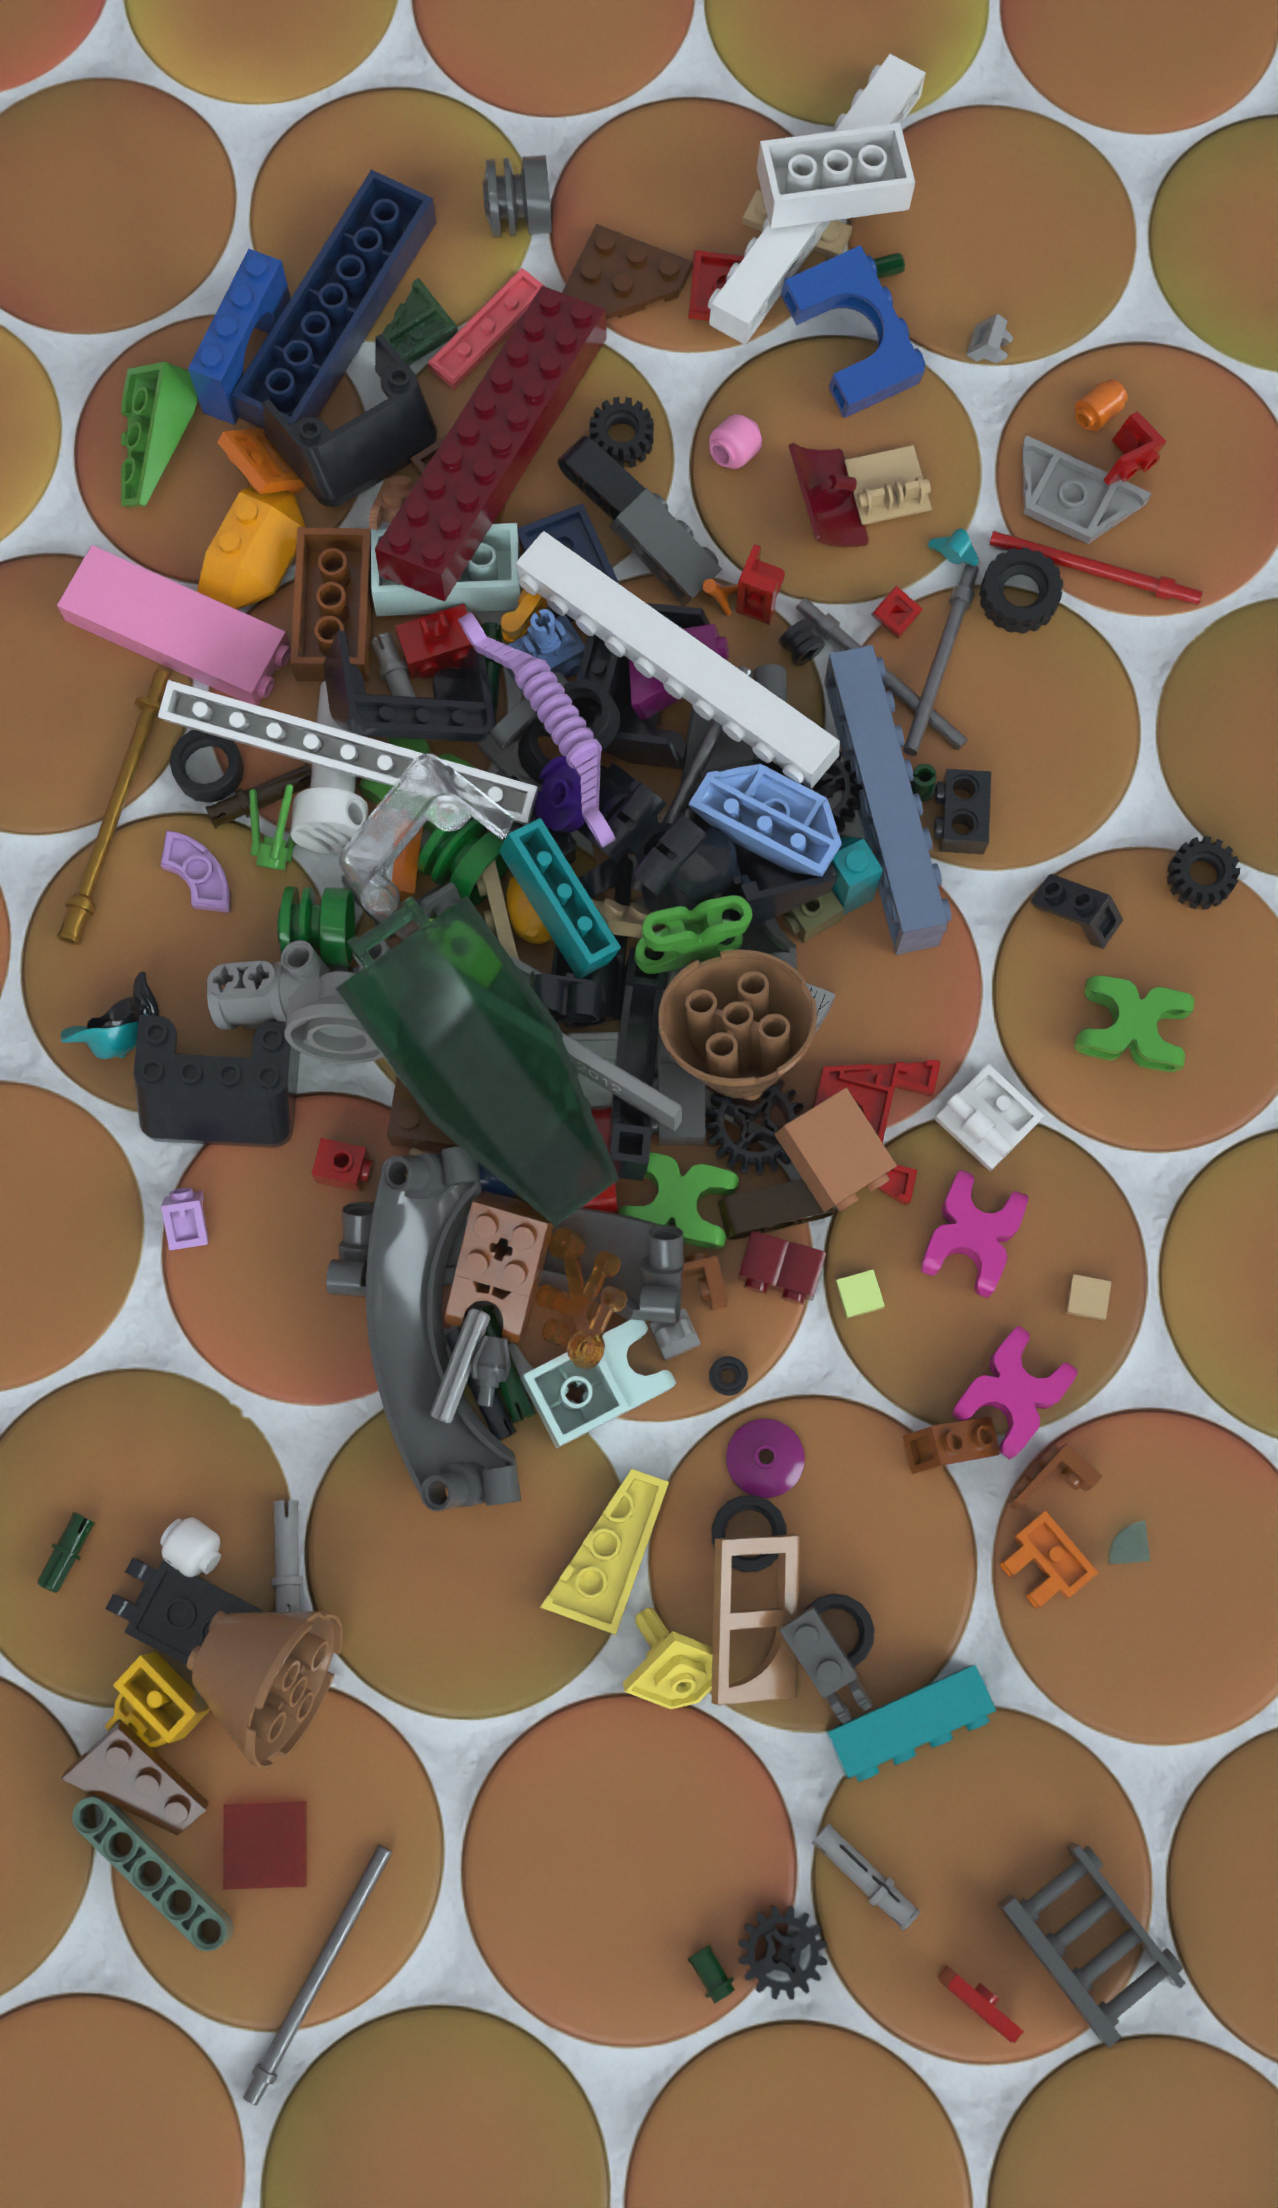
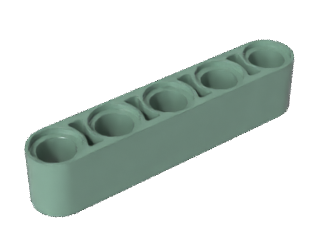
M97 1796L85 1798L77 1803L72 1814V1821L76 1830L196 1948L209 1952L218 1949L229 1941L233 1933V1922L230 1916L118 1806ZM92 1804H97L103 1811V1821L98 1827L90 1825L86 1818L87 1810ZM121 1832L128 1834L132 1839V1850L128 1855L120 1854L115 1847V1840ZM149 1861H155L161 1867L162 1876L157 1884L148 1882L144 1876V1868ZM178 1890L186 1891L191 1897V1907L186 1913L178 1911L173 1904L174 1894ZM206 1919H214L219 1923L221 1935L218 1941H209L203 1935L202 1927Z

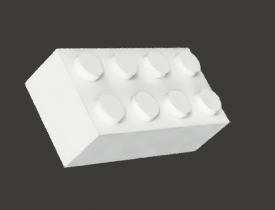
M900 123L760 141L757 173L771 229L910 209L915 179Z

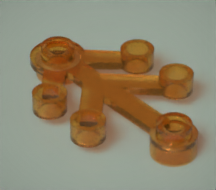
M562 1227L553 1233L549 1250L554 1257L564 1260L570 1299L564 1297L559 1288L545 1284L538 1290L536 1302L540 1307L556 1310L574 1319L576 1333L569 1332L566 1323L556 1319H549L543 1326L542 1337L547 1342L565 1346L568 1357L578 1368L589 1370L597 1366L601 1361L605 1350L603 1333L612 1313L619 1312L625 1307L627 1294L624 1290L612 1285L604 1288L600 1295L601 1304L591 1323L590 1313L605 1279L617 1274L620 1268V1259L617 1255L607 1251L598 1253L594 1259V1269L585 1287L580 1257L585 1250V1242L578 1232Z

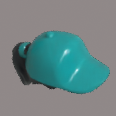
M140 972L135 978L133 996L117 1002L103 1016L91 1018L88 1020L87 1026H71L64 1029L60 1035L61 1042L86 1043L92 1053L101 1060L115 1057L125 1058L127 1053L132 1051L137 1044L139 1015L159 1016V1007L147 984L146 973Z

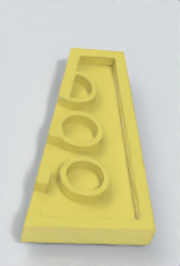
M631 1469L540 1608L616 1635L669 1482Z

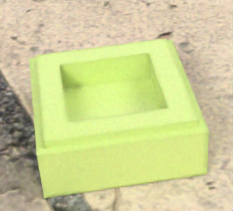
M873 1269L836 1280L835 1283L847 1319L885 1307Z

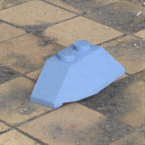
M762 764L738 767L722 772H708L688 804L695 813L709 825L720 829L732 842L789 872L822 877L842 845L828 799Z

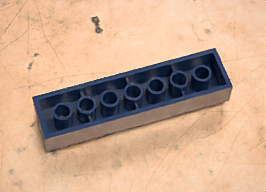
M372 169L370 170L232 392L231 398L237 417L264 429L263 402L268 399L290 425L302 418L318 417L435 226L436 217L432 197Z

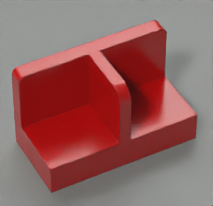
M754 544L738 580L736 613L770 625L775 613L776 598L785 578V572L779 567L760 561L761 546Z

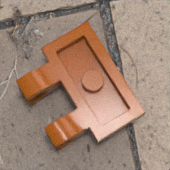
M1046 1510L1013 1537L1021 1547L999 1564L1008 1577L1014 1576L1031 1560L1044 1573L1047 1578L1025 1596L1035 1609L1044 1605L1058 1591L1065 1599H1069L1098 1574V1571Z

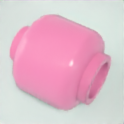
M734 414L727 417L709 436L710 454L714 461L722 467L731 469L743 467L758 454L762 447V437L758 425L744 415Z

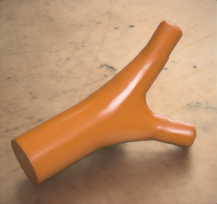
M713 579L705 580L702 588L706 595L713 597L719 603L726 616L731 615L732 611L728 604V596L738 591V584L723 586Z

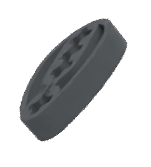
M560 671L555 673L557 683H560L562 686L569 683ZM524 698L490 732V736L502 748L520 739L533 721L538 718L537 711H534L530 706V700Z

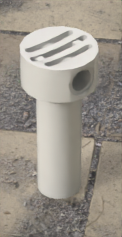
M326 681L322 682L319 693L317 723L354 733L338 725L332 719L329 710ZM312 764L310 789L298 793L293 801L290 834L295 843L310 851L324 854H345L350 843L365 844L368 805L362 797L355 794L356 776Z

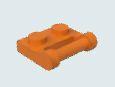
M263 428L223 431L217 443L225 451L228 459L248 479L251 487L257 490L259 494L280 491L297 494L304 489L305 484L265 437Z

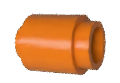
M1109 379L1107 382L1102 381L1075 404V418L1078 424L1084 429L1099 431L1124 409V405L1128 400V395L1123 385L1114 379Z

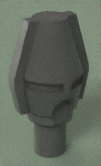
M483 1335L471 1361L472 1378L477 1379V1385H480L477 1405L493 1407L495 1388H499V1382H506L511 1367L507 1338Z

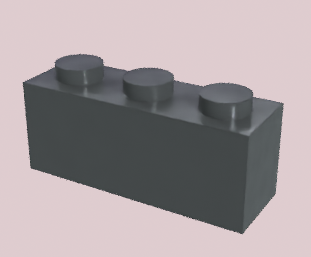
M647 488L609 526L683 606L703 589L702 586L705 580L713 579L722 570L718 565L719 561L716 555L707 547L702 548L693 538L694 534L690 527L681 520L677 521L668 511V505L665 500L656 493L652 494Z

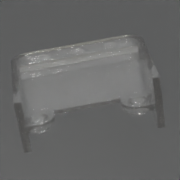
M421 754L410 763L347 842L339 855V866L364 909L413 948L420 940V937L417 935L427 923L399 902L400 894L398 888L384 876V873L427 820L442 830L455 831L463 827L472 816L501 840L506 837L515 820L513 816L442 759L433 754Z

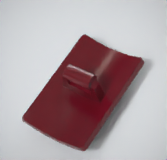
M795 443L789 444V450L815 539L822 544L835 547L866 546L869 542L865 525L861 524L853 491L857 487V480L854 477H848L843 451L841 449L814 450L798 446Z

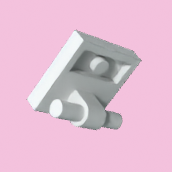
M988 1064L959 1094L956 1093L946 1103L947 1106L934 1120L991 1172L1044 1118V1115Z

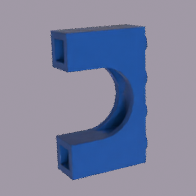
M861 245L785 279L780 294L796 325L836 308H848L858 311L873 324L878 336V349L870 357L834 373L828 386L844 418L919 384L925 372V360L919 349H914L908 338L909 329L905 320L902 317L898 318L892 307L893 298L889 289L886 286L882 287L876 276V264L870 255L866 256Z
M248 249L188 368L202 412L233 425H236L239 417H237L231 394L244 374V357L251 333L254 328L270 333L291 299L282 261Z

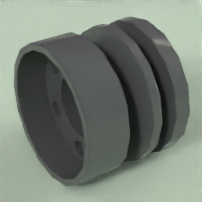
M546 155L524 156L521 163V174H514L510 159L504 158L505 175L496 176L495 159H486L484 180H482L485 216L491 227L493 238L501 237L500 220H509L510 236H516L517 219H525L529 235L552 233Z

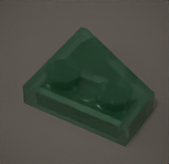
M420 278L414 280L411 285L412 291L405 303H400L394 313L393 321L386 326L382 333L408 366L449 341L458 332L456 324Z

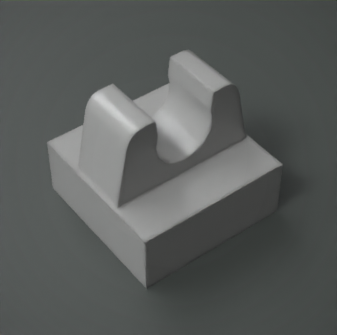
M995 314L976 324L966 355L976 362L987 359L998 363L1006 359L1008 354L1001 350L1000 345L1004 347L1013 340L1012 335L1006 330L1008 320L999 314Z
M685 1308L680 1311L677 1324L652 1322L649 1324L665 1361L701 1345Z

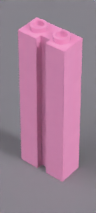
M91 545L57 604L66 622L243 702L259 706L262 698H267L273 690L275 679L271 676L274 670L278 671L279 667H285L291 656V646L285 631L94 545Z

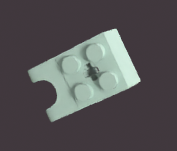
M629 1320L523 1374L521 1381L556 1449L675 1386L677 1382L673 1374L668 1370L644 1376L635 1373L628 1365L626 1356L628 1348L646 1334L648 1327L645 1321ZM573 1384L575 1389L578 1387L583 1389L584 1394L580 1397V1404H575L574 1400L570 1402L565 1395L569 1392L568 1385Z

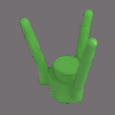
M291 784L286 785L275 837L264 836L263 843H261L257 791L251 789L249 792L252 831L250 855L257 856V866L285 871L286 862L291 863L296 843L292 840L291 834L287 844L286 840H283L293 792V785Z

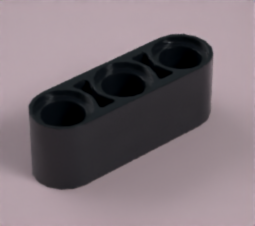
M587 436L581 437L557 459L558 466L563 474L613 521L645 490V487Z

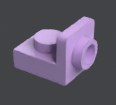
M179 1188L170 1191V1196L164 1197L161 1205L169 1250L207 1245L209 1237L202 1205L204 1200L203 1191L193 1192L192 1188Z

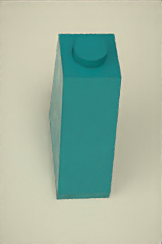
M840 836L842 845L832 860L837 875V881L833 884L832 891L844 908L843 915L874 899L883 871L864 838Z

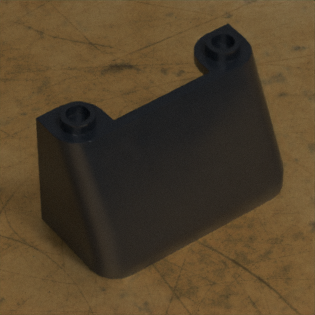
M758 758L700 771L696 791L708 772H722L733 768L762 764L782 775L784 773L783 769L774 762L766 763ZM695 813V821L697 825L708 824L697 813ZM733 842L737 855L736 870L732 882L723 897L731 895L740 896L749 903L752 909V919L747 928L749 929L829 893L832 890L833 884L837 881L836 870L831 861L822 877L789 872ZM728 909L732 921L741 920V915L738 911Z

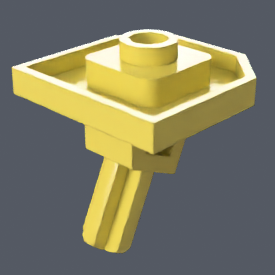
M651 1607L639 1612L635 1616V1624L651 1649L646 1653L647 1658L623 1682L625 1692L668 1709L699 1703L712 1690L713 1647L674 1631L669 1633L656 1611Z

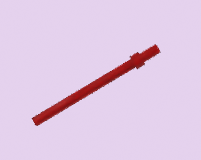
M993 531L989 543L991 546L1005 550L1016 548V550L1022 548H1030L1029 550L1032 551L1038 550L1045 557H1050L1054 561L1053 564L1156 593L1155 597L1167 601L1171 597L1199 605L1203 591L1176 584V579L1161 576L1160 579L996 531Z

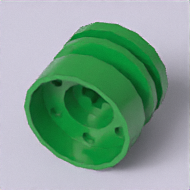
M461 807L445 818L430 836L419 855L417 869L425 876H431L432 881L437 885H442L448 881L449 883L452 882L458 890L463 905L466 908H473L487 897V895L480 897L476 882L495 859L500 881L509 869L499 853L506 838L497 831H491L484 835L486 830L485 822L478 818L474 819V814L471 811Z
M293 886L285 887L277 921V934L281 954L287 945L301 940L309 943L314 950L320 949L321 959L327 967H350L355 941V903L352 888L327 887L324 889L321 904H316L312 887H305L303 889L301 903L298 888Z

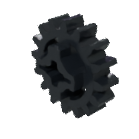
M771 1905V1916L766 1918L758 1911L756 1912V1917L759 1923L756 1926L748 1923L744 1925L750 1937L749 1939L738 1940V1945L747 1949V1954L738 1957L739 1964H749L751 1967L744 1974L746 1980H751L755 1977L759 1979L756 1985L757 1992L761 1993L768 1986L771 1988L772 1999L777 2000L780 1990H785L789 1999L792 2000L795 1995L794 1988L800 1987L807 1994L810 1990L806 1981L809 1978L816 1981L821 1980V1976L815 1968L816 1965H827V1959L818 1955V1950L827 1947V1942L815 1939L814 1936L819 1933L821 1928L818 1924L810 1927L806 1925L809 1919L807 1912L804 1911L796 1918L794 1917L793 1906L788 1905L785 1914H779L776 1905ZM774 1924H791L800 1930H796L792 1934L778 1932ZM762 1933L766 1939L765 1950L758 1959H755L756 1942ZM772 1935L776 1937L778 1942L781 1941L784 1946L793 1945L788 1951L791 1957L790 1961L794 1966L793 1968H790L788 1963L784 1962L781 1958L773 1960L772 1956L775 1955L776 1949L774 1947L775 1943L771 1938ZM809 1944V1961L805 1969L802 1970L799 1965L800 1954ZM773 1970L787 1972L790 1980H775L765 1974H769Z

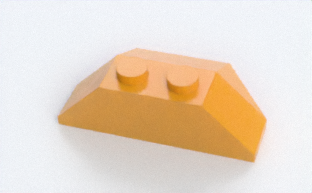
M251 486L239 492L206 551L197 592L236 610L252 605L276 593L296 556L297 527H306L294 493L280 491L259 494Z

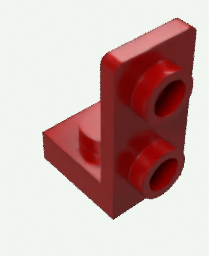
M1138 411L1129 415L1111 440L1124 455L1117 460L1103 481L1108 486L1119 480L1126 482L1136 472L1150 470L1160 459L1158 452L1167 441Z

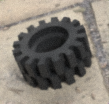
M614 397L613 405H610L608 400L602 402V410L597 407L594 410V417L590 418V438L623 468L624 462H628L630 468L636 466L637 458L642 463L646 459V453L650 454L652 444L654 443L653 418L650 419L648 408L643 410L641 402L637 401L633 406L632 398L626 397L625 403H620V397ZM627 424L632 426L636 433L633 439L629 441L617 442L609 437L608 431L614 425Z
M1204 836L1202 841H1199L1198 837L1191 839L1189 844L1185 842L1176 852L1168 866L1167 872H1170L1167 877V884H1173L1170 889L1173 896L1177 893L1180 894L1181 897L1178 900L1180 903L1184 904L1188 900L1191 902L1189 908L1196 909L1198 905H1202V910L1209 909L1212 904L1214 907L1220 905L1235 888L1238 882L1236 879L1240 875V868H1236L1239 860L1237 856L1231 858L1230 854L1233 852V849L1230 846L1225 850L1220 847L1224 841L1217 839L1215 843H1210L1211 837ZM1197 861L1210 863L1217 872L1216 881L1206 886L1196 883L1190 876L1191 864Z

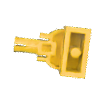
M158 1652L140 1655L113 1684L120 1694L115 1702L114 1715L104 1726L109 1731L122 1720L149 1747L155 1748L185 1738L211 1709Z

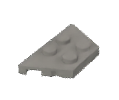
M1027 435L1022 445L1024 515L1090 544L1147 505L1152 493L1129 482H1122V480L1108 486L1103 481L1108 474L1107 472Z

